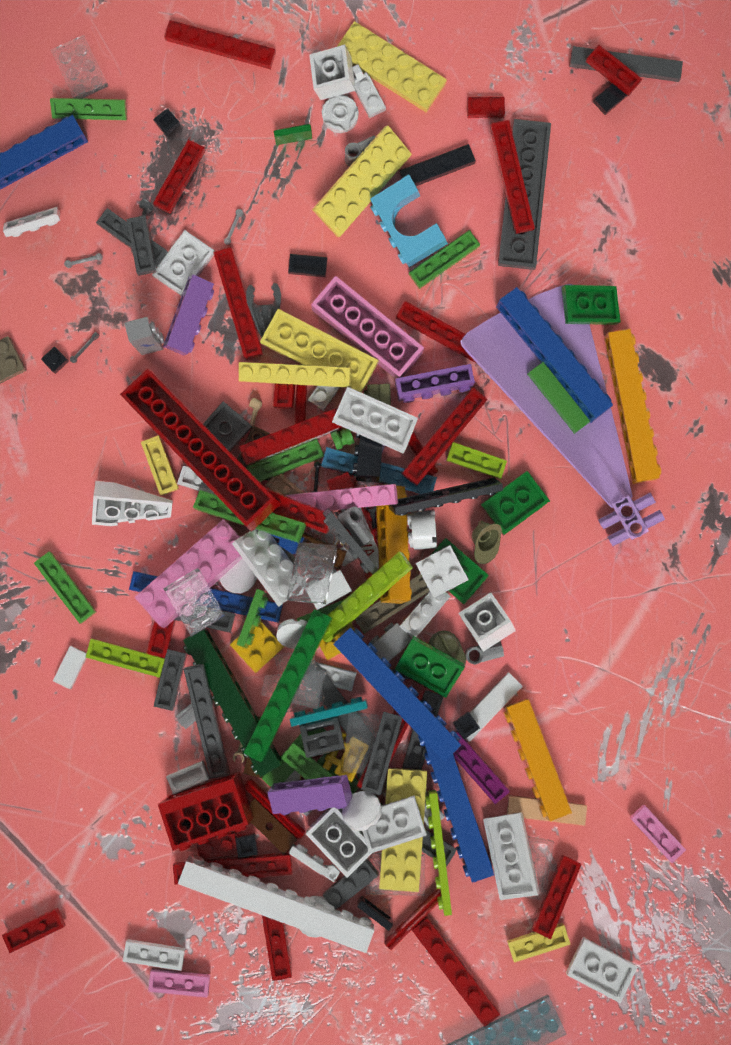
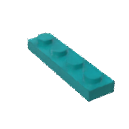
M367 698L350 699L351 702L343 704V701L331 704L332 707L325 709L324 706L312 708L313 711L305 713V710L295 712L294 716L290 718L291 727L368 709Z

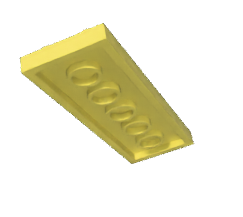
M355 21L338 44V46L345 45L352 58V66L359 65L363 73L367 72L368 76L426 113L447 83V79Z
M385 126L312 209L313 212L336 237H340L371 202L370 199L381 191L412 153L389 126Z
M277 309L260 341L264 346L301 365L352 367L350 388L361 393L379 363V360L280 309Z
M388 767L385 805L415 796L423 825L427 770ZM423 837L382 850L379 889L419 892Z

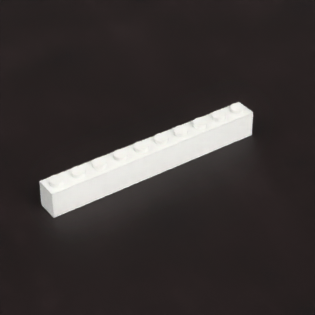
M197 855L188 857L178 882L179 885L364 953H367L374 933V923L366 917H355L346 910L341 912L330 904L324 903L322 905L311 897L305 896L303 898L292 890L284 891L279 889L276 884H265L260 882V879L257 877H246L241 875V872L238 870H227L221 864L216 862L208 863Z

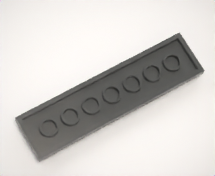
M514 119L512 134L535 228L532 231L515 234L505 194L498 266L529 270L536 269L551 123Z

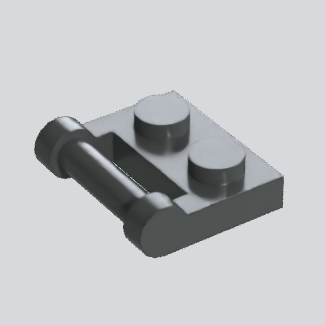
M338 716L299 725L306 758L345 749ZM334 726L333 730L308 736V731Z

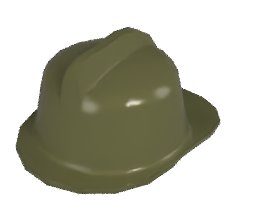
M481 520L473 530L471 539L475 545L474 557L478 563L487 564L496 557L502 534V528L499 524H490Z
M443 630L432 635L429 645L466 664L465 653L458 638L453 633Z

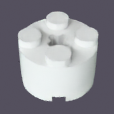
M435 510L412 511L407 514L409 529H412V532H408L410 548H414V550L436 549Z

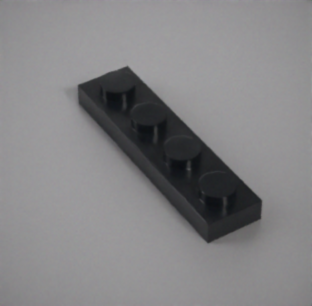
M468 144L400 170L399 174L401 179L410 175L415 186L474 165L476 160Z

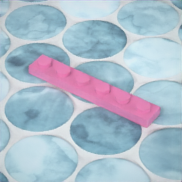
M396 484L285 495L323 511H326L328 508L330 510H340L351 507L361 508L398 504Z

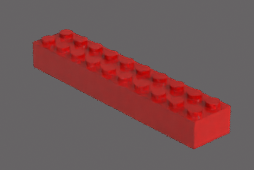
M148 368L120 393L125 401L251 532L280 505L261 483Z

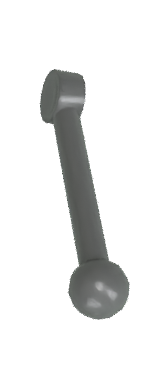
M95 332L92 335V338L76 353V355L70 357V362L76 363L77 358L88 348V346L94 340L98 339L100 335L97 332Z

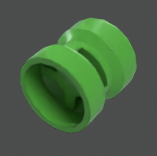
M344 427L340 431L330 432L337 450L342 449L346 444L351 445L355 443L350 430Z

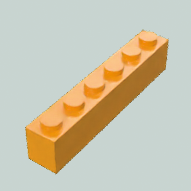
M396 486L397 498L407 497L405 486ZM388 505L376 506L379 569L398 552H402L409 561L407 514L402 516L395 515ZM411 571L380 597V603L402 604L411 601Z
M529 699L505 706L506 711L503 714L506 722L511 723L513 728L510 731L514 742L517 741L520 749L517 751L521 761L525 760L527 768L524 769L527 778L533 781L534 787H532L535 798L540 800L541 806H539L542 817L553 821L572 814Z

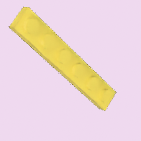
M239 362V381L351 387L352 367Z

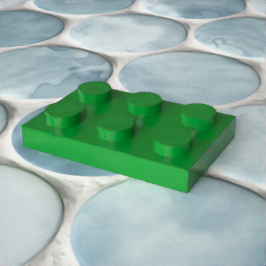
M564 285L562 287L565 324L617 325L620 323L617 286Z
M526 471L504 487L503 491L497 492L481 504V507L494 524L497 523L501 526L502 535L504 536L549 503L550 500L529 472Z
M445 538L432 554L451 546L468 581L448 590V592L464 605L489 575Z
M413 636L397 663L395 670L446 698L464 670L465 664Z

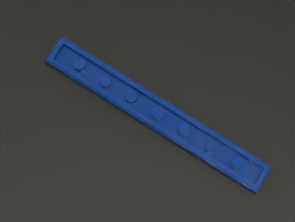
M133 571L129 590L141 592L158 576ZM209 588L192 604L247 616L254 597ZM268 601L266 607L262 608L260 612L261 619L279 623L283 604L278 607L275 602Z

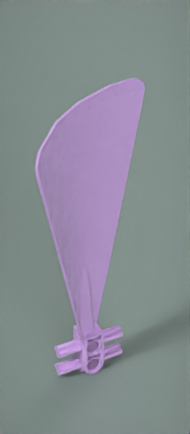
M564 285L529 298L528 301L531 305L537 307L540 316L550 323L554 333L562 338L563 344L567 349L573 351L577 361L586 367L590 377L595 379L599 383V388L607 394L590 324H565L562 287ZM501 313L466 333L460 341L464 350L611 508H614L615 511L598 519L603 530L619 521L624 526L623 529L607 536L612 546L628 538L633 540L649 532L648 528L665 520L661 510L644 518L641 517L639 511L656 503L651 492L635 501L631 499L633 495L611 408L574 434L527 375L541 362ZM630 506L633 513L630 516H624L621 513L622 507ZM633 523H639L642 526V530L639 533L631 531L630 527Z

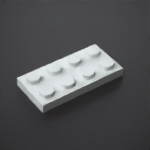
M347 387L332 423L400 453H404L418 418Z
M254 529L232 543L278 607L308 586L306 580L271 534Z
M519 812L483 819L499 899L506 900L539 895L540 892L523 813Z

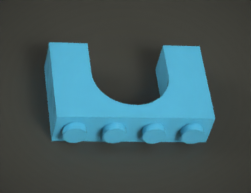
M410 175L405 176L370 199L373 204L370 206L375 216H380L382 221L379 224L384 232H389L391 237L388 240L393 248H398L400 253L397 255L402 264L406 263L408 267L413 266L448 244L437 223L415 236H405L396 230L395 219L400 209L420 197V193Z

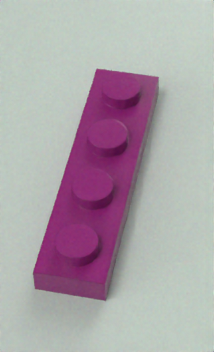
M457 731L456 733L461 738L459 740L461 746L453 753L454 758L493 803L497 804L510 790Z

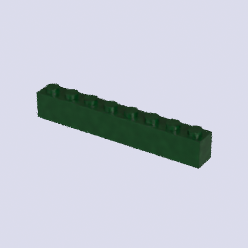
M202 628L183 640L185 644L183 647L186 653L194 659L193 665L204 664L209 687L213 693L212 699L217 706L220 705L223 711L222 717L233 728L231 732L234 738L241 742V750L244 754L259 723V719L207 628ZM273 743L263 762L249 757L252 762L251 768L256 775L259 774L260 778L284 763Z

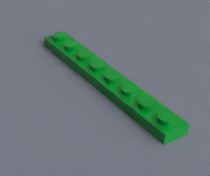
M316 609L313 610L244 754L259 762H263L333 619L332 617Z

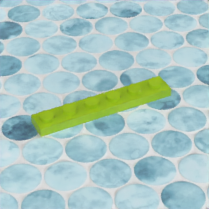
M398 552L328 614L333 619L323 637L324 642H330L413 568L402 552Z
M428 790L429 796L425 797L426 807L431 810V816H428L429 829L433 828L434 836L430 837L431 848L436 850V856L433 857L434 869H438L439 875L435 877L436 889L441 891V897H437L439 910L443 909L444 916L452 915L438 795L436 790Z

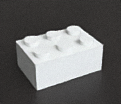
M328 808L306 830V835L347 878L371 855L369 854L363 832L353 830L345 823L341 809Z

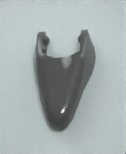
M273 283L271 286L275 298L272 304L257 305L254 302L255 295L253 293L255 288L253 285H248L246 291L247 304L261 338L277 309H280L281 292L277 283Z

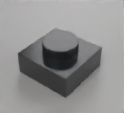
M168 108L153 119L165 136L180 126L179 121Z
M55 346L41 358L55 374L69 362Z
M469 711L452 722L464 739L480 729Z
M255 833L235 837L238 858L259 853Z

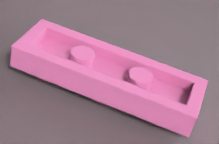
M644 804L629 817L671 863L686 851Z
M151 969L148 992L207 998L211 974Z

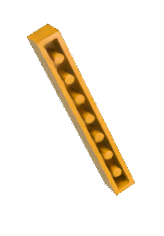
M631 329L608 332L604 337L632 484L654 481L660 478L661 467L660 464H657L656 460L658 451L656 445L653 444L654 431L649 424L650 411L649 408H646L645 404L647 396L646 391L642 389L643 375L638 369L639 355L637 352L635 353V336L631 333Z

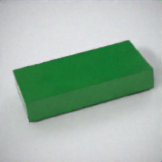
M306 124L274 130L276 145L312 139L311 125Z

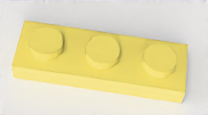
M160 436L142 441L141 445L160 495L163 496L179 490Z
M563 923L557 924L551 939L532 932L507 940L514 963L571 945Z

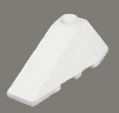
M95 481L92 525L117 526L120 522L128 521L130 524L140 519L150 521L170 518L173 500L114 482Z

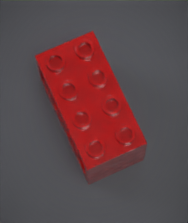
M240 772L174 795H169L157 804L172 851L177 849L180 852L191 848V844L197 842L198 845L205 844L210 841L209 838L217 836V839L229 835L228 832L233 830L241 832L247 829V826L251 824L250 822L253 819L249 805L250 801Z

